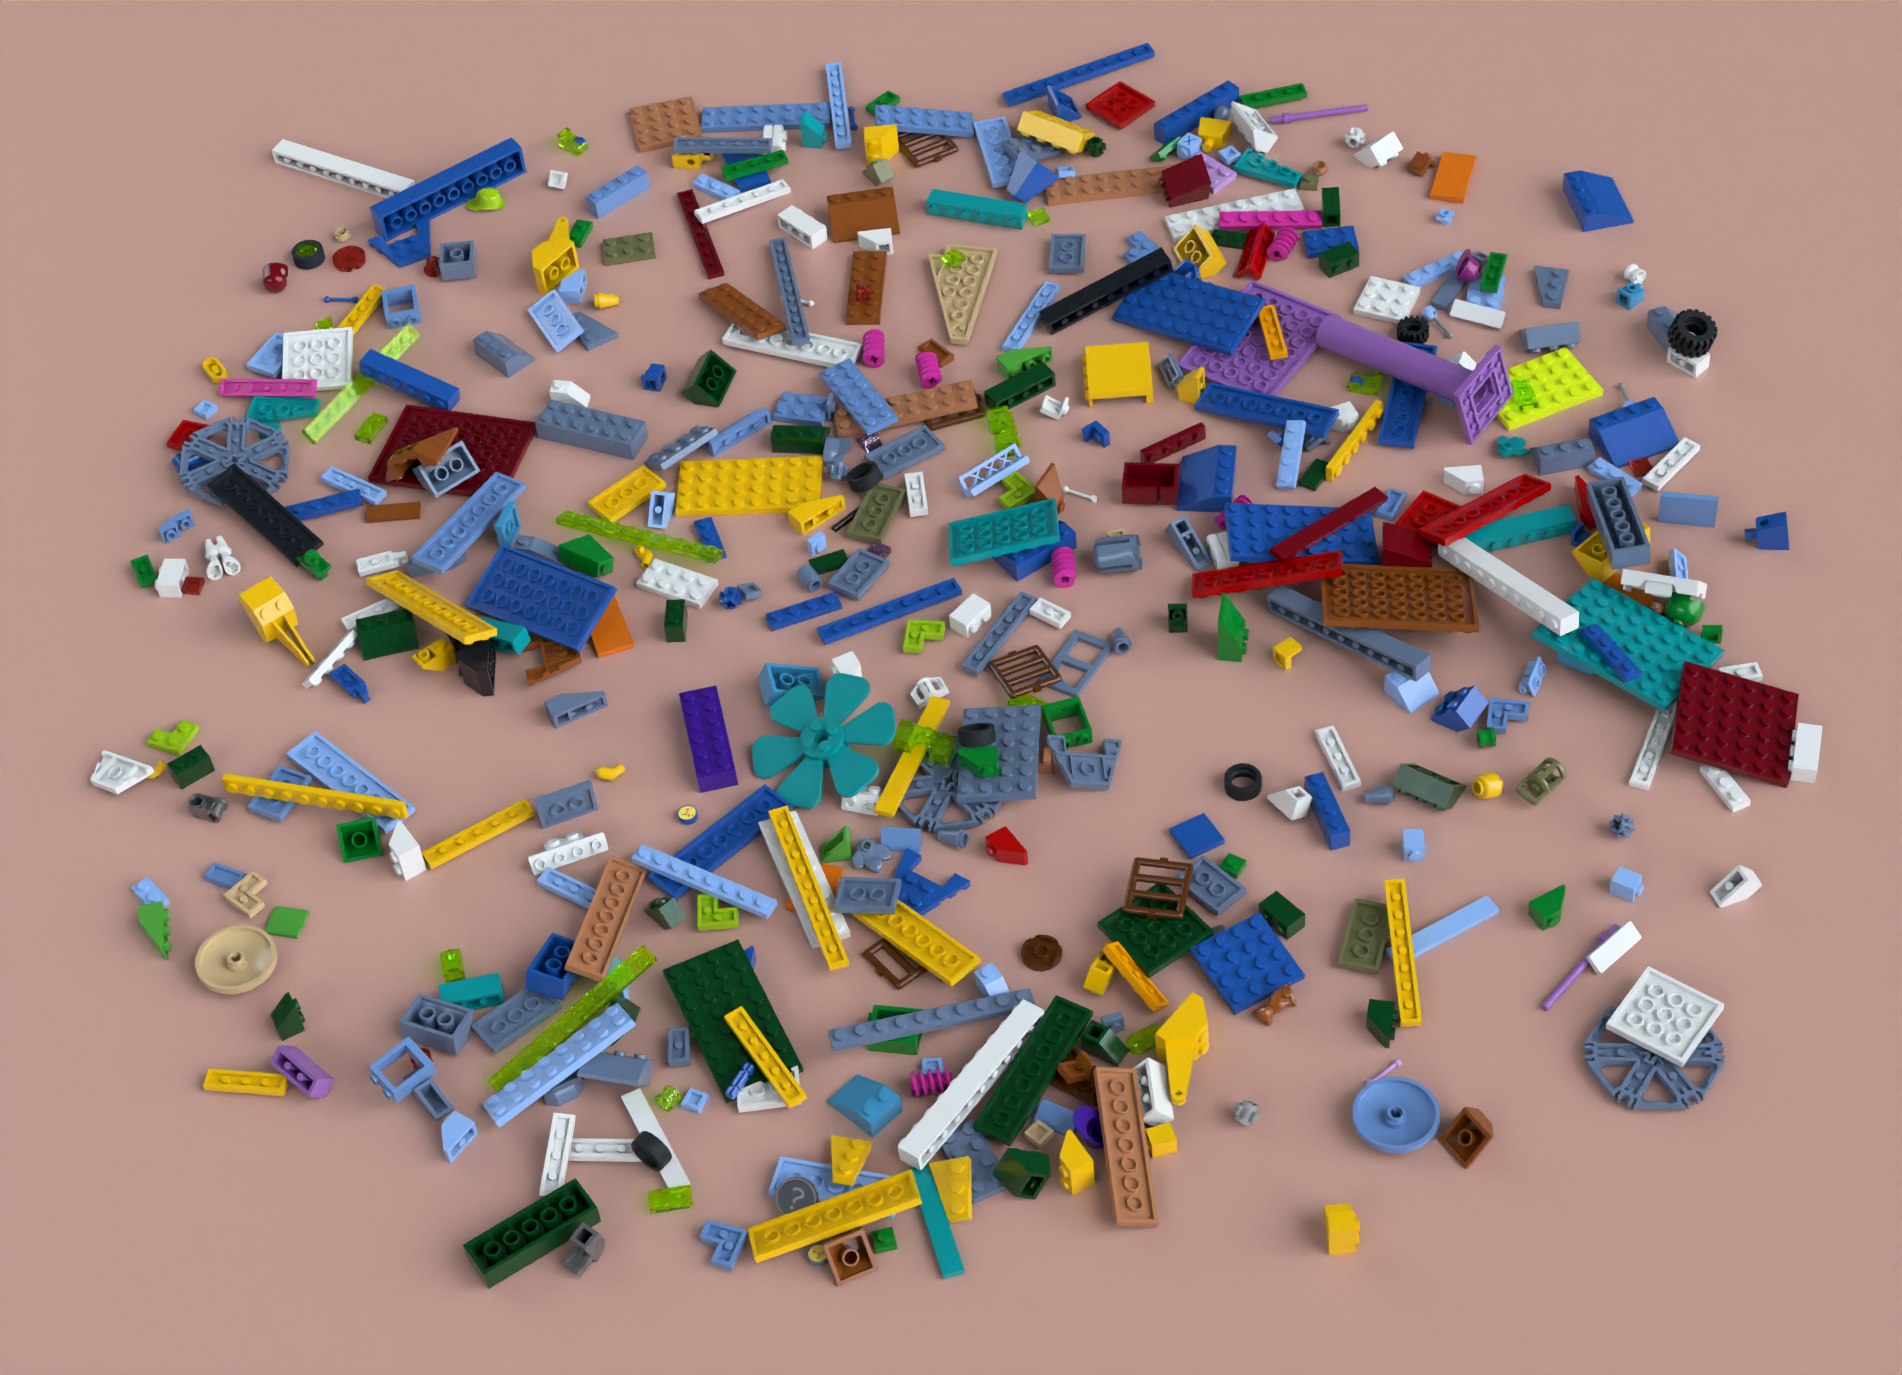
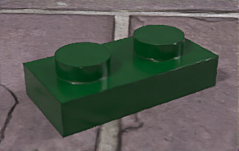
M1214 229L1212 238L1217 246L1242 250L1248 236L1247 233Z

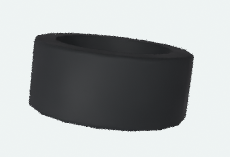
M867 461L854 467L848 473L846 479L854 492L861 493L875 487L881 481L883 475L876 462Z
M991 723L969 724L958 729L959 743L963 747L985 746L996 741L995 726Z
M1239 763L1231 766L1226 771L1224 789L1226 794L1232 799L1248 801L1257 797L1261 792L1262 775L1255 766ZM1238 777H1248L1255 781L1253 785L1245 788L1234 786L1231 782Z
M642 1131L631 1143V1148L635 1155L646 1166L655 1171H661L672 1159L668 1147L650 1132Z

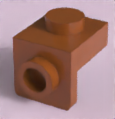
M1417 151L1407 169L1423 177L1430 165L1434 167L1435 162L1430 154Z
M1079 1051L1076 1060L1059 1063L1057 1071L1068 1084L1088 1080L1094 1063L1084 1051Z

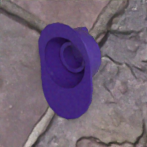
M1091 1106L1077 1108L1073 1114L1075 1129L1083 1136L1084 1142L1093 1149L1104 1148L1099 1111Z

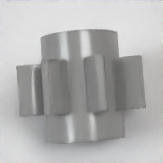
M1247 1099L1240 1103L1236 1102L1232 1110L1236 1114L1234 1119L1246 1126H1249L1250 1122L1257 1123L1261 1115L1257 1111L1259 1106Z

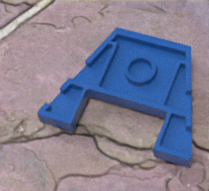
M426 219L415 223L419 233L417 235H411L406 239L397 240L387 245L383 236L380 235L369 239V245L372 248H376L380 254L387 256V259L399 268L431 257L430 220Z
M906 848L894 875V878L901 879L902 883L898 899L921 916L938 907L940 902L946 898L951 899L956 896V892L969 888L970 880L956 873L942 887L913 872L912 870L920 863L922 858L920 854Z

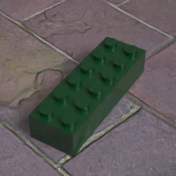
M574 1178L463 1244L467 1259L487 1288L490 1289L568 1242L582 1222L593 1227L601 1222L597 1206L578 1180Z

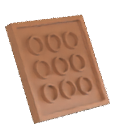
M692 96L629 109L640 153L673 147L675 137H703Z

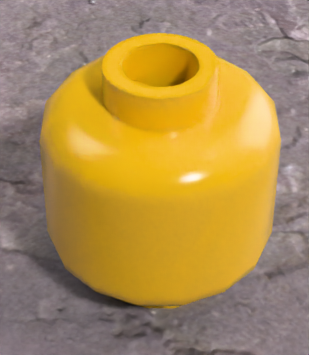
M1494 772L1477 775L1472 783L1474 794L1482 800L1498 797L1503 788L1502 779Z

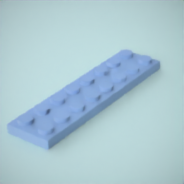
M316 731L286 753L289 760L329 790L405 801L409 813L407 817L415 812L412 804ZM359 813L365 819L375 817L379 829L385 834L394 829L397 822L405 820Z
M618 1003L610 1006L606 1012L598 1018L591 1020L586 1027L575 1032L570 1039L558 1045L554 1051L542 1057L530 1069L523 1071L518 1078L507 1083L502 1090L490 1096L482 1105L500 1128L636 1026V1024Z

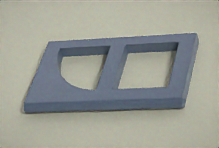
M1074 630L1051 663L1058 672L1061 664H1064L1086 674L1076 688L1068 685L1063 679L1061 682L1047 686V688L1071 697L1079 696L1113 650V644ZM1078 641L1103 650L1092 665L1068 656ZM1048 673L1040 676L1037 682L1050 678L1052 675Z

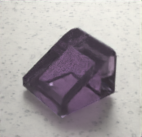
M875 433L869 436L864 435L856 440L867 453L882 446L879 435Z

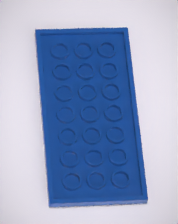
M1171 272L1127 295L1112 318L1113 321L1232 356L1265 305L1264 298Z
M1224 503L1230 561L1258 563L1275 561L1277 559L1270 554V548L1338 509V507ZM1371 511L1295 557L1341 550L1343 564L1379 565Z
M501 544L466 601L465 606L496 620L522 625L531 634L580 653L617 589L610 584Z

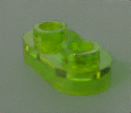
M1152 1024L1131 1034L1126 1041L1129 1053L1141 1055L1156 1048L1155 1038L1153 1037H1155V1033L1162 1026Z

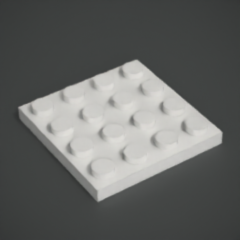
M352 327L284 333L282 379L317 380L316 391L352 388Z
M1648 966L1608 1020L1606 1029L1683 1067L1723 1011L1724 1003Z

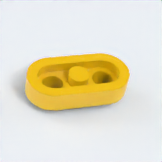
M209 357L202 362L203 370L212 382L221 383V379L228 378L225 367L217 358Z

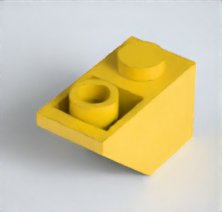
M443 637L412 656V659L422 669L442 672L456 663L454 649Z

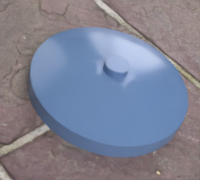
M1385 1077L1369 1083L1358 1093L1353 1104L1352 1120L1356 1132L1368 1145L1383 1152L1402 1154L1418 1150L1431 1141L1439 1127L1440 1109L1435 1096L1421 1083L1404 1077Z

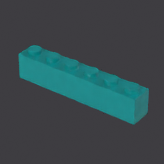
M932 189L926 199V210L929 215L1019 230L1023 229L1028 219L1027 204L938 189Z
M1568 504L1492 521L1477 531L1469 533L1465 538L1486 552H1492L1569 535L1573 527L1576 526L1577 519Z

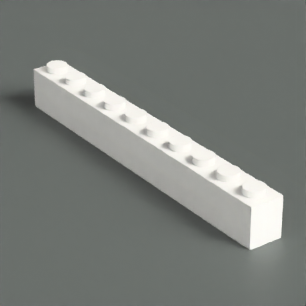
M282 139L272 149L274 161L277 164L380 197L389 198L415 185L414 180Z
M1465 537L1454 541L1449 546H1442L1438 543V554L1441 558L1559 636L1579 628V611Z
M1024 999L1013 1008L1008 1018L1001 1022L997 1031L989 1036L981 1049L977 1050L974 1058L965 1064L957 1078H954L945 1092L938 1096L934 1105L926 1110L923 1118L913 1125L911 1132L906 1138L899 1142L897 1148L900 1160L920 1171L924 1168L1015 1060L1044 1015L1042 1008Z

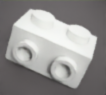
M878 786L865 787L854 797H842L841 809L878 816V814H874V808L883 790Z

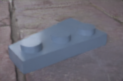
M1534 265V274L1536 275L1542 306L1544 308L1561 309L1569 270Z
M580 311L573 313L584 330L577 338L588 351L618 338L616 331Z

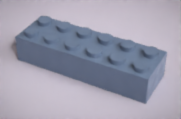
M556 400L549 401L535 422L538 438L630 460L635 459L648 438L645 421Z
M1624 476L1587 482V502L1612 570L1651 564L1650 544Z

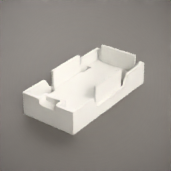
M1623 569L1620 583L1624 585L1623 590L1631 592L1632 588L1645 590L1644 593L1663 598L1671 597L1672 592L1691 595L1693 598L1705 599L1707 584L1698 580Z

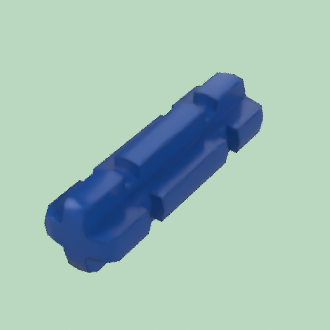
M749 1062L744 1063L741 1068L742 1071L740 1070L730 1083L731 1086H728L725 1096L734 1100L739 1094L738 1091H741L748 1081V1076H751L755 1071L754 1065Z

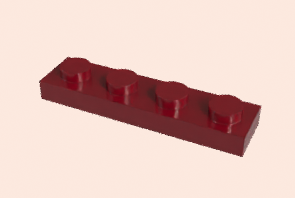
M1200 422L1141 449V463H1155L1193 444L1206 439L1205 425Z

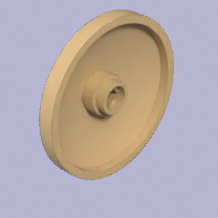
M251 925L230 926L215 932L203 942L196 954L195 968L200 981L211 991L220 994H240L258 987L272 974L277 963V950L273 939L264 930Z

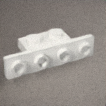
M602 831L584 837L581 832H571L564 838L549 840L547 844H544L545 851L529 856L528 860L533 875L543 873L548 867L555 869L602 853L609 848Z

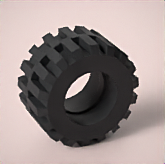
M1692 309L1683 310L1680 314L1676 315L1668 330V343L1671 344L1672 349H1676V352L1683 354L1682 356L1701 357L1707 354L1717 336L1718 328L1715 326V321H1712V317L1710 315L1707 316L1703 311L1699 312L1697 309L1694 311Z

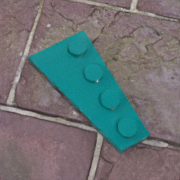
M1250 147L1245 150L1234 165V171L1292 189L1296 188L1302 178L1301 173L1285 165L1280 166L1273 159L1271 161L1266 159L1265 155L1260 152L1258 154L1254 153Z

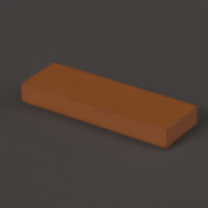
M419 501L367 506L365 519L367 523L420 519L421 503Z

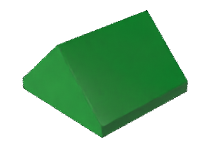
M375 817L336 824L344 863L383 855L381 833Z

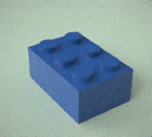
M552 933L526 970L525 988L563 1001L580 976L564 970L575 940Z

